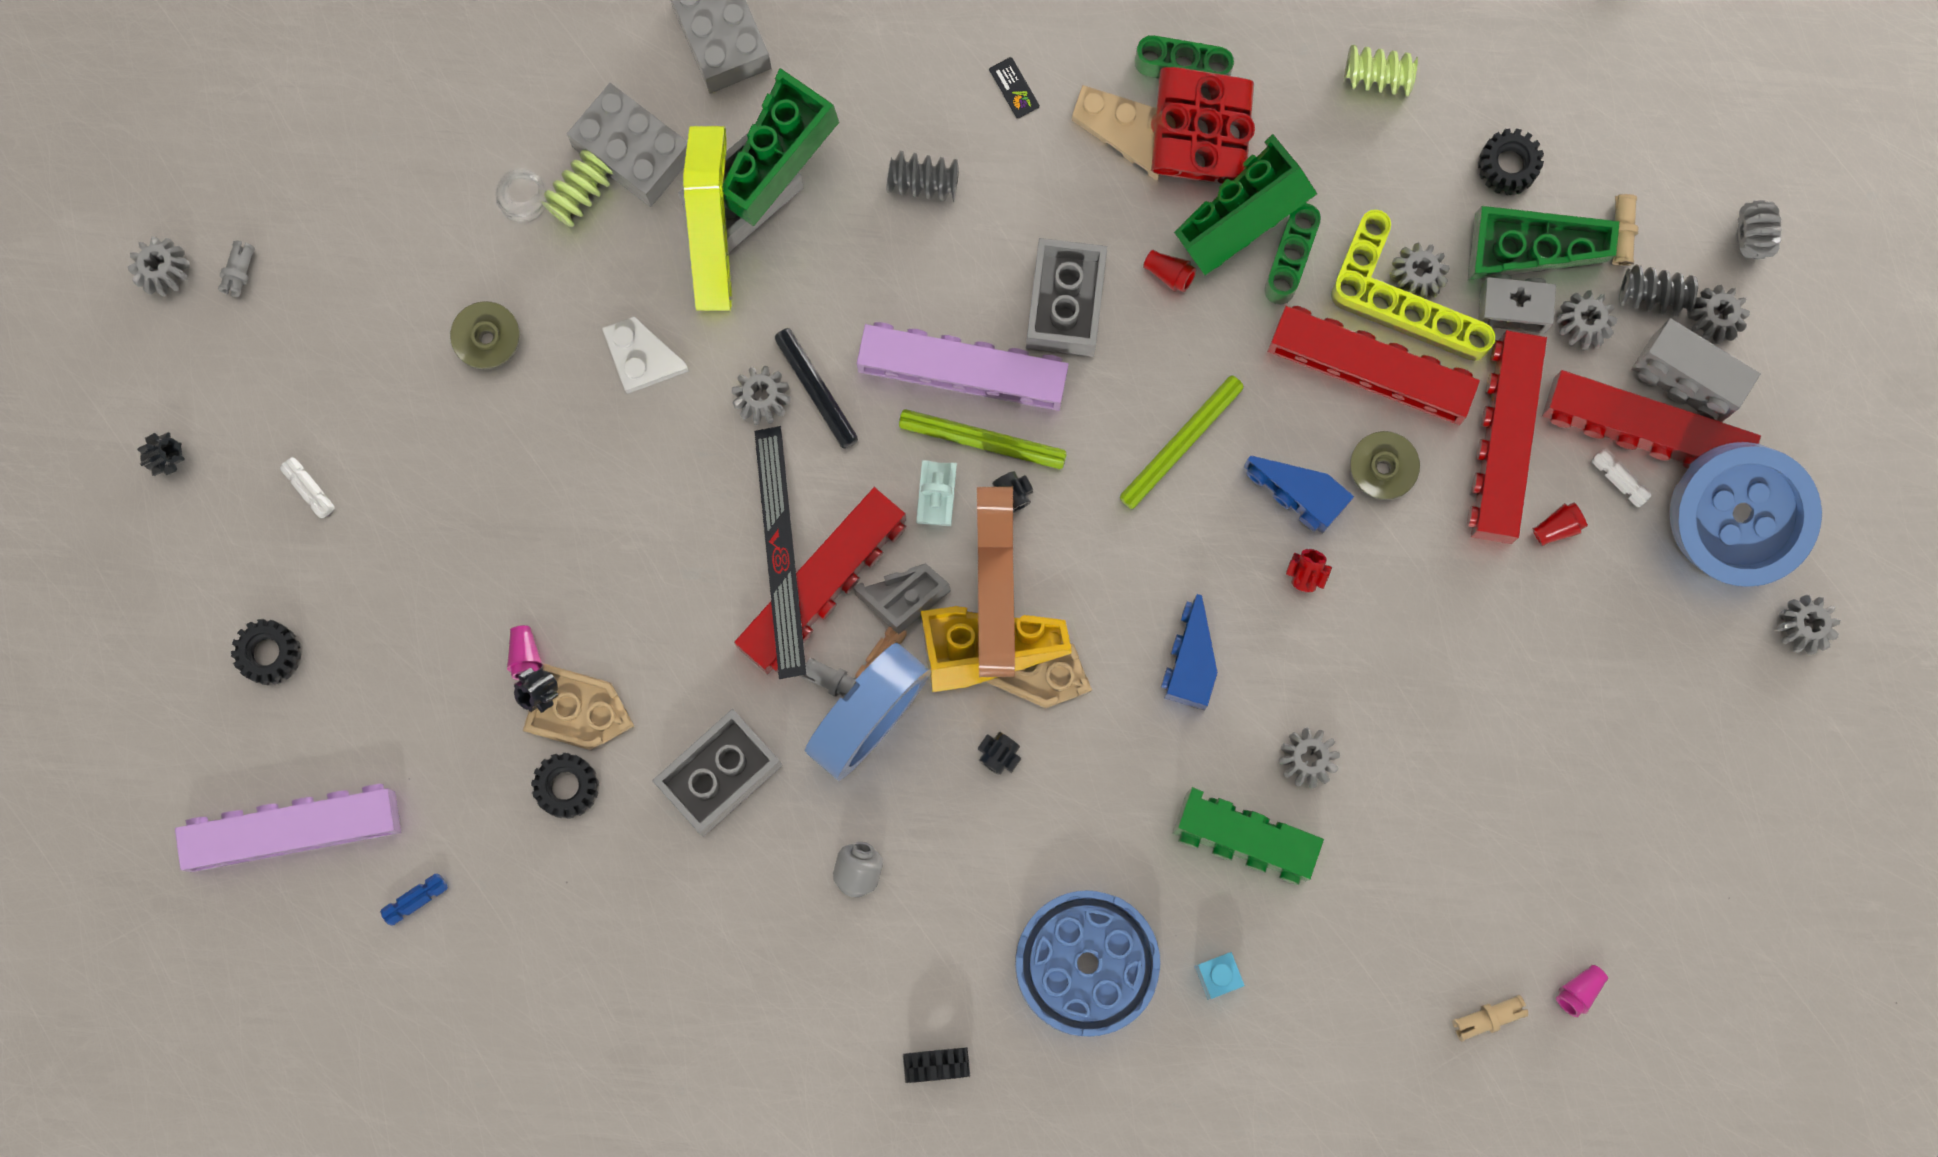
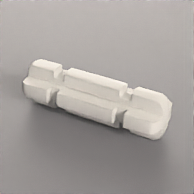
M1602 449L1593 458L1592 463L1600 471L1604 470L1606 472L1605 476L1624 495L1627 493L1630 496L1628 499L1636 507L1642 506L1650 499L1651 492L1644 485L1640 486L1637 483L1639 480L1620 461L1616 462L1614 460L1615 456L1608 449Z
M292 457L280 466V470L291 480V484L303 499L311 505V509L319 518L328 516L335 509L331 501L326 496H323V491L306 471H303L304 468L298 460Z

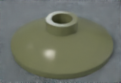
M489 301L477 302L465 307L454 319L450 331L451 345L456 355L467 365L478 369H490L505 363L516 351L520 338L519 326L513 314L504 306ZM487 333L492 334L493 339L490 343H482L483 335Z
M1380 431L1364 437L1357 444L1351 456L1350 469L1356 485L1364 493L1373 498L1389 500L1406 494L1414 486L1420 472V460L1415 447L1405 437L1394 432ZM1377 464H1387L1389 472L1386 474L1380 473L1377 469Z

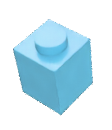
M1232 952L1194 966L1207 1000L1245 986Z

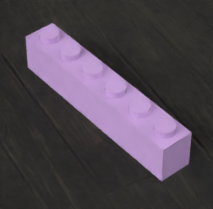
M874 322L873 326L867 324L864 326L857 360L859 373L1060 411L1069 363L1062 362L1063 359L1058 356L1042 355V358L1028 356L1029 353L1018 348H1009L1008 351L995 349L994 345L987 342H975L974 345L961 343L960 338L950 335H942L940 339L927 336V332L919 329H908L907 332L893 330L894 327L883 322Z
M374 784L362 787L363 793L349 795V792L346 790L328 793L327 800L314 802L313 797H305L292 800V806L279 808L278 804H267L256 807L257 813L243 815V810L224 812L221 814L222 819L209 822L208 817L186 820V826L175 828L180 870L196 872L401 833L395 791L388 788L384 789V784Z

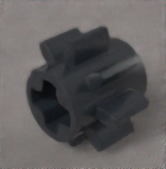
M169 432L160 436L153 433L145 437L147 444L137 449L141 453L140 465L151 470L152 476L163 472L166 475L177 471L175 464L185 460L181 456L182 443L170 438Z
M1012 471L993 481V487L1013 486V513L1031 503L1028 495L1032 494L1034 489L1026 475L1018 478L1016 472Z
M529 668L518 675L520 681L514 684V697L523 709L533 712L538 708L542 713L554 705L552 700L558 697V684L551 673L543 671L542 668L535 672L532 668Z
M998 732L995 738L987 734L978 746V750L983 753L978 761L999 776L1004 769L1012 773L1021 760V757L1016 754L1020 745L1002 732Z

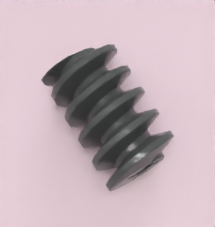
M900 151L895 160L891 157L886 191L887 193H892L895 185L898 184L900 195H905L909 186H911L913 197H918L924 188L926 198L932 199L937 190L940 201H945L949 193H952L954 202L959 176L958 160L954 159L950 167L946 168L944 157H940L936 166H933L931 156L927 155L923 163L919 164L917 153H913L909 162H906L904 152Z
M1636 264L1631 270L1628 268L1624 275L1620 291V306H1624L1630 297L1633 298V308L1638 309L1642 300H1645L1647 311H1651L1656 303H1660L1661 314H1665L1671 305L1673 306L1674 316L1678 317L1683 308L1687 309V315L1690 316L1697 297L1698 280L1696 276L1689 275L1684 281L1683 274L1678 272L1671 278L1670 272L1667 270L1660 271L1657 276L1655 268L1649 267L1643 272L1642 266Z

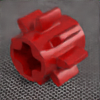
M1305 549L1301 555L1298 553L1293 554L1286 575L1293 576L1291 583L1296 589L1303 592H1314L1317 586L1324 589L1332 567L1325 565L1327 558L1323 553L1314 549Z

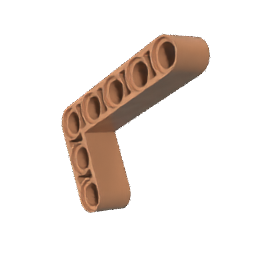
M1013 486L977 487L979 677H1015Z

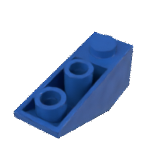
M1250 456L1244 465L1248 470L1246 472L1247 476L1259 486L1265 484L1274 492L1273 498L1286 509L1293 508L1301 515L1299 517L1300 521L1314 532L1318 530L1323 534L1354 498L1350 492L1326 473L1256 456Z
M1197 594L1193 603L1187 601L1181 621L1187 624L1183 636L1176 635L1171 651L1172 655L1177 656L1173 669L1166 668L1161 688L1167 689L1165 699L1205 711L1208 707L1218 672L1202 595Z

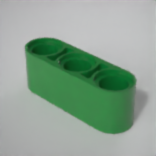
M1148 35L1142 38L1138 43L1135 55L1136 69L1145 76L1159 78L1160 69L1166 67H1178L1231 76L1234 65V57L1226 48L1155 35ZM1152 51L1159 58L1148 60L1143 56V53ZM1186 57L1192 64L1182 66L1177 63L1176 59ZM1220 63L1224 66L1225 70L1216 72L1209 65Z
M1306 203L1292 212L1285 226L1264 290L1266 297L1274 304L1288 303L1299 286L1321 220L1319 210L1311 204ZM1305 218L1309 220L1311 227L1307 229L1301 228L1296 224L1295 219ZM1289 248L1295 249L1300 253L1301 258L1297 260L1290 259L1285 255L1284 250ZM1278 279L1288 282L1290 289L1280 291L1274 286L1273 282Z

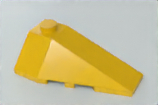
M959 606L921 611L927 664L931 670L932 692L965 688L997 678L979 677L978 613L968 612L967 607ZM1023 615L1020 618L1014 617L1015 672L1072 653L1065 620Z

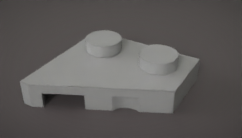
M926 563L912 567L903 573L896 572L886 575L883 582L864 587L863 583H860L853 587L855 595L898 634L921 616V611L929 610L951 591L949 583Z

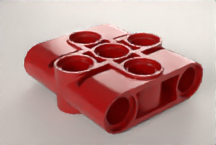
M1178 67L1160 69L1157 109L1151 121V129L1154 133L1151 171L1160 175L1223 184L1227 179L1233 181L1245 169L1243 163L1248 159L1249 141L1255 133V124L1251 119L1254 82L1246 78ZM1201 86L1209 90L1210 100L1203 97ZM1166 115L1174 118L1176 122L1175 129L1167 124ZM1198 120L1206 123L1208 127L1207 134L1199 129ZM1230 125H1234L1239 130V139L1232 135ZM1195 153L1203 156L1205 160L1204 167L1197 164Z

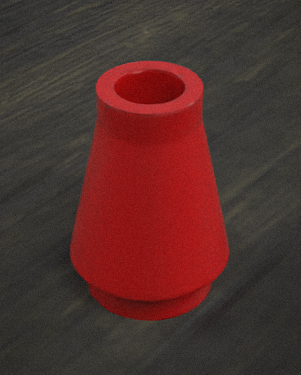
M1155 250L1149 252L1143 264V268L1153 273L1174 292L1177 290L1185 292L1191 285L1197 271L1195 267L1191 266V261L1162 254Z
M1573 502L1568 506L1564 503L1543 522L1532 528L1540 545L1544 546L1551 542L1582 534L1581 530L1587 527L1588 524L1578 505Z

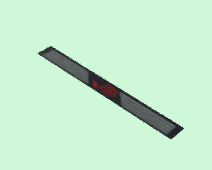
M781 426L756 430L754 433L780 680L807 675L782 432Z

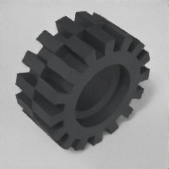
M1510 128L1504 129L1502 134L1498 131L1485 144L1478 161V168L1482 169L1479 175L1481 179L1486 177L1485 185L1488 188L1491 185L1496 187L1494 192L1500 194L1502 190H1506L1505 195H1512L1514 191L1517 194L1522 193L1525 188L1528 189L1540 174L1544 161H1541L1544 153L1543 150L1538 151L1540 146L1538 140L1530 141L1533 135L1529 132L1522 136V129L1516 128L1514 133H1511ZM1504 151L1518 153L1523 160L1522 170L1517 173L1504 171L1498 162L1499 155Z
M258 619V623L249 622L246 624L248 628L245 631L240 629L237 632L240 635L239 639H233L232 645L235 646V651H231V657L236 660L233 663L235 668L240 670V674L262 685H269V683L276 685L281 683L280 679L284 678L287 680L290 678L289 672L292 669L296 671L299 666L295 664L296 660H301V653L298 652V648H301L300 642L295 639L296 635L287 627L274 620ZM265 639L274 640L279 647L277 659L269 665H259L254 658L256 645Z
M556 753L551 755L550 759H544L541 762V767L535 769V779L531 781V786L534 788L532 794L537 800L539 807L547 813L558 818L570 819L576 815L581 816L587 808L593 806L594 803L592 801L598 796L597 786H599V781L595 776V770L581 757L571 755L570 753H563L562 755ZM569 772L578 779V790L569 799H559L552 791L553 780L560 773Z
M968 1047L903 1054L905 1083L970 1077Z

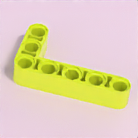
M725 126L689 127L683 187L696 311H731L732 300H729V297H732L723 194L727 152Z
M1375 209L1365 213L1355 231L1333 285L1331 298L1334 304L1345 311L1465 359L1475 361L1483 358L1495 343V332L1490 325L1372 278L1391 230V220L1382 210ZM1375 224L1380 228L1381 234H1370L1366 230V225ZM1362 254L1366 256L1369 264L1364 266L1357 264L1353 259V255ZM1349 284L1355 288L1357 294L1355 296H1347L1342 292L1340 286ZM1373 298H1384L1389 307L1386 309L1376 307L1373 303ZM1405 311H1416L1420 316V321H1410L1405 316ZM1443 322L1448 324L1452 329V334L1446 335L1441 333L1437 328V323ZM1469 336H1479L1484 342V347L1478 348L1473 346Z

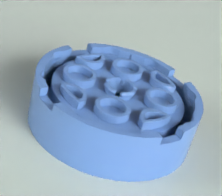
M1749 442L1721 445L1695 459L1689 465V469L1685 472L1679 484H1676L1670 503L1671 529L1681 552L1692 564L1709 576L1735 586L1765 585L1790 574L1804 562L1812 551L1818 539L1822 522V506L1819 492L1808 472L1790 456L1770 447ZM1740 503H1747L1752 509L1750 516L1744 522H1737L1733 517V510Z
M892 644L855 680L857 683L844 698H840L812 735L805 748V752L838 781L842 780L870 754L896 724L925 685L931 670L900 644Z
M1088 890L1076 891L1049 901L1029 920L1017 945L1015 955L1016 979L1025 1002L1044 1023L1070 1035L1101 1036L1127 1026L1148 1006L1158 983L1160 952L1150 925L1132 905L1123 899L1106 893ZM1091 953L1097 958L1098 967L1094 973L1085 974L1079 970L1077 961L1082 954Z

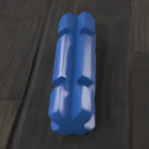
M433 874L425 880L424 885L418 884L397 898L395 904L390 903L383 907L380 911L382 918L388 925H395L403 919V915H410L431 901L433 895L437 897L446 891L448 887L445 880L440 874Z

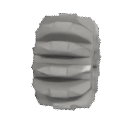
M1765 200L1745 203L1741 207L1739 218L1737 219L1739 250L1745 258L1765 259V257H1773L1778 252L1779 243L1781 242L1782 228L1779 208L1774 202H1765Z
M152 236L149 246L144 242H139L141 251L140 253H130V258L135 263L127 266L128 271L135 275L133 277L134 284L138 287L143 286V290L151 295L157 290L161 296H166L168 287H171L174 291H179V285L176 282L178 279L188 280V276L182 270L190 267L189 261L183 258L185 251L180 246L174 247V242L169 238H165L161 242L157 237Z
M1419 242L1414 244L1412 251L1404 247L1400 251L1401 257H1395L1392 261L1395 270L1391 272L1390 279L1399 281L1395 287L1402 290L1405 288L1409 293H1417V296L1424 299L1427 298V294L1436 297L1440 293L1439 287H1445L1448 282L1444 275L1449 272V265L1440 264L1445 257L1444 253H1438L1434 256L1432 254L1434 250L1433 244L1429 245L1425 251L1422 250ZM1417 268L1424 270L1422 277L1415 274Z
M1722 284L1717 285L1713 291L1709 288L1703 289L1700 292L1701 297H1696L1694 310L1688 316L1689 319L1697 321L1692 327V331H1699L1701 329L1704 332L1702 338L1708 340L1713 336L1715 344H1721L1725 338L1728 341H1733L1738 337L1737 332H1743L1747 327L1744 319L1750 315V311L1741 308L1746 302V298H1739L1737 300L1734 297L1736 288H1731L1725 293ZM1714 310L1720 311L1718 315L1714 314ZM1720 314H1723L1724 319L1718 318Z
M1587 290L1583 297L1579 293H1574L1570 297V302L1564 301L1560 306L1563 313L1558 315L1557 322L1565 326L1559 333L1562 336L1567 334L1572 336L1569 340V346H1573L1579 340L1583 350H1587L1591 343L1595 347H1600L1604 343V338L1609 339L1614 334L1611 327L1617 323L1618 318L1609 315L1615 309L1614 305L1604 306L1602 303L1605 300V294H1601L1597 299H1594L1591 290ZM1583 315H1586V316L1589 317L1588 319H1584V320L1581 319V317H1582ZM1586 320H1592L1593 323L1588 325L1585 322Z
M763 366L761 374H757L756 369L750 367L749 373L751 377L748 379L740 374L737 379L742 386L732 387L733 395L738 397L733 401L734 408H743L740 415L744 420L753 414L755 425L760 424L762 416H766L767 422L772 424L774 422L773 412L779 416L785 414V410L780 404H790V396L784 394L790 389L788 382H780L782 374L779 371L774 372L769 377L768 366ZM758 390L763 393V390H766L768 398L762 401L760 397L759 401H756L754 393Z
M1803 595L1800 597V601L1796 599L1790 600L1787 603L1789 610L1784 609L1779 613V616L1785 622L1779 624L1777 630L1786 631L1788 636L1783 638L1782 643L1787 644L1794 641V652L1799 653L1805 648L1808 655L1817 653L1818 648L1822 651L1830 648L1829 640H1835L1839 635L1832 627L1839 625L1841 621L1830 616L1835 611V607L1829 606L1824 609V598L1818 597L1812 601L1810 595ZM1804 620L1809 624L1812 623L1813 629L1810 626H1805Z
M1309 728L1302 730V739L1293 732L1289 735L1293 745L1283 743L1281 746V750L1290 756L1281 757L1279 764L1291 765V768L1284 772L1286 778L1294 773L1298 774L1295 780L1296 786H1301L1305 777H1307L1309 788H1315L1317 786V778L1324 784L1330 781L1326 771L1330 773L1338 771V766L1329 762V760L1338 759L1340 753L1328 751V748L1333 746L1335 741L1331 738L1325 743L1321 742L1324 736V731L1318 730L1313 739ZM1307 750L1312 751L1311 755L1315 753L1317 756V760L1312 763L1311 767L1307 766L1308 761L1304 763L1301 758Z

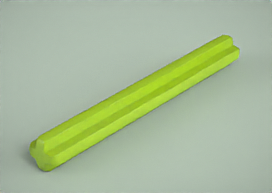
M1233 375L1229 376L1121 493L1120 500L1124 505L1134 509L1239 395L1244 385L1238 378Z
M908 409L902 411L899 419V427L901 429L1057 469L1064 467L1067 452L1063 449Z

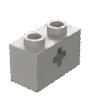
M1495 274L1487 277L1480 290L1478 320L1490 325L1492 328L1546 333L1554 322L1556 284L1546 283V280L1542 278H1528L1525 281L1512 280V277L1506 274ZM1513 297H1516L1518 303L1523 305L1521 307H1518L1516 301L1511 299Z

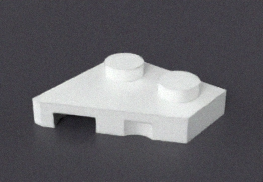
M635 317L602 328L626 394L689 372L686 363Z

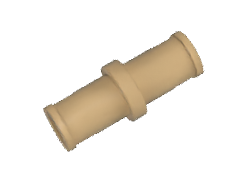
M1620 194L1615 196V221H1620L1617 252L1616 256L1612 259V264L1630 266L1634 264L1635 236L1638 235L1639 228L1635 225L1637 196Z
M1517 995L1493 1006L1485 1004L1481 1006L1480 1011L1454 1019L1452 1023L1454 1028L1458 1027L1455 1033L1459 1040L1463 1042L1486 1031L1491 1033L1497 1032L1502 1025L1528 1017V1009H1522L1526 1004L1523 998Z

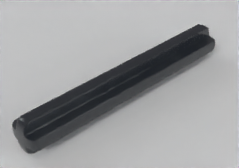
M785 328L775 335V341L839 444L844 449L854 445L858 441L855 431L792 330Z

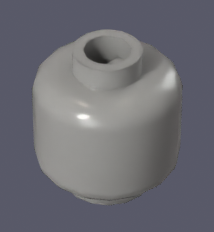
M856 842L844 846L839 851L836 859L833 880L844 894L851 897H862L874 891L877 887L883 867V859L874 850L873 846L866 842Z

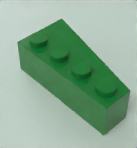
M779 68L775 77L776 82L770 94L767 93L762 103L763 109L756 123L752 124L747 134L748 139L742 152L738 153L723 183L724 202L727 208L752 226L756 225L840 123L834 104L781 68Z
M1274 134L1264 142L1267 147L1257 157L1252 154L1243 163L1245 169L1233 181L1227 179L1219 187L1218 196L1212 202L1205 201L1174 232L1205 276L1317 195L1316 190L1301 167Z
M1481 206L1474 217L1468 280L1487 278L1495 274L1512 275L1608 262L1616 256L1620 221Z
M1193 787L1186 793L1172 834L1180 836L1178 842L1197 849L1200 844L1213 848V855L1232 861L1233 856L1247 860L1246 867L1266 873L1267 868L1280 872L1279 878L1289 883L1299 885L1301 880L1305 882L1311 880L1324 841L1323 838L1282 822H1277L1276 825L1271 824L1268 817L1254 811L1243 810L1242 813L1235 811L1236 806L1233 803L1221 798H1209L1207 801L1202 799L1204 791Z

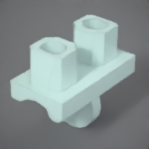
M922 460L916 523L951 526L957 463H938Z

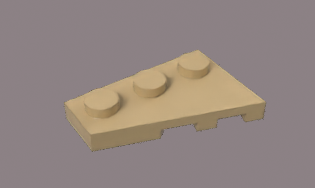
M1082 85L1072 114V121L1103 143L1110 144L1121 152L1124 158L1131 163L1135 162L1148 171V175L1158 181L1160 174L1151 171L1154 142L1151 121L1152 117L1156 114L1157 108ZM1166 115L1167 124L1175 129L1176 122L1174 118Z

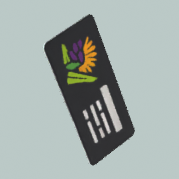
M1012 57L989 68L991 75L1016 118H1020L1040 107Z

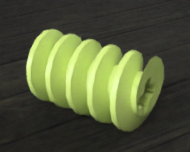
M1351 45L1346 61L1344 82L1347 78H1350L1351 86L1355 89L1359 81L1363 80L1366 91H1369L1373 82H1377L1380 93L1383 92L1387 84H1390L1392 94L1396 95L1400 86H1404L1405 96L1409 97L1416 79L1418 57L1412 63L1411 53L1405 52L1399 61L1397 51L1392 50L1386 59L1384 49H1378L1374 57H1372L1370 47H1364L1359 56L1357 46Z
M582 150L579 153L583 162L573 160L570 163L574 172L564 170L561 173L565 183L559 180L553 182L556 193L549 190L544 193L547 203L541 201L552 215L570 227L575 225L570 215L575 214L582 217L584 214L579 207L580 203L591 207L593 204L587 195L591 193L600 197L601 193L596 185L600 183L608 187L610 183L605 175L607 173L613 174L599 158L588 150Z

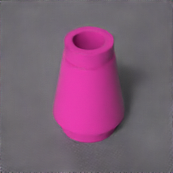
M525 625L510 629L507 670L511 672L513 679L519 680L518 675L527 669L532 668L535 672L542 667L531 627Z
M1591 965L1559 988L1560 994L1556 997L1558 1004L1573 1017L1578 1018L1581 1014H1587L1607 982L1608 976L1598 966Z

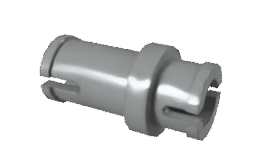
M233 241V247L226 268H222L219 275L222 281L218 290L227 295L230 290L232 291L231 296L239 297L242 285L247 284L249 277L246 275L255 250L254 246L246 242L243 248L241 246L242 241Z
M810 658L806 663L807 675L801 676L803 679L828 689V693L835 697L838 694L844 697L857 683L855 681L856 678L847 676V671L841 668L837 671L816 661L814 658Z

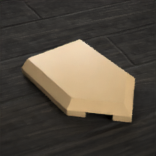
M1070 643L1071 654L1016 671L1015 677H997L985 681L1043 708H1049L1092 691L1076 648L1072 643Z
M543 664V671L551 673L557 681L558 697L552 700L554 705L541 713L538 708L533 712H528L523 731L592 750L634 727V724L612 683Z

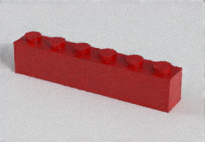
M1285 306L1267 352L1459 426L1466 419L1480 380L1474 378L1470 371L1458 367L1450 369L1440 365L1441 362L1432 356L1422 355L1419 357L1408 353V349L1405 346L1397 343H1389V345L1377 341L1376 337L1369 332L1348 330L1343 328L1344 325L1335 319L1325 318L1322 320L1311 315V311L1304 307L1292 306L1291 308Z
M1506 330L1501 338L1495 340L1493 344L1491 360L1496 361L1494 373L1489 374L1486 393L1491 394L1490 406H1485L1481 425L1486 427L1485 440L1480 439L1477 449V459L1482 460L1480 473H1475L1472 483V493H1477L1475 506L1470 507L1467 518V526L1472 527V538L1513 544L1519 538L1547 337Z
M1561 370L1553 379L1542 415L1551 419L1550 422L1556 426L1563 428L1574 426L1583 429V433L1589 437L1597 439L1607 437L1616 440L1617 445L1626 449L1635 450L1638 447L1650 451V456L1656 459L1668 461L1671 458L1683 462V466L1689 469V465L1695 459L1713 448L1736 442L1759 444L1761 439L1759 434Z
M875 486L796 573L803 643L813 633L814 630L811 626L819 617L824 620L832 613L837 606L834 600L842 591L848 594L859 582L860 577L858 574L866 565L869 568L875 565L884 553L881 548L889 539L895 542L907 527L904 525L906 513ZM771 601L734 641L735 646L767 675L772 669L776 672L778 671Z

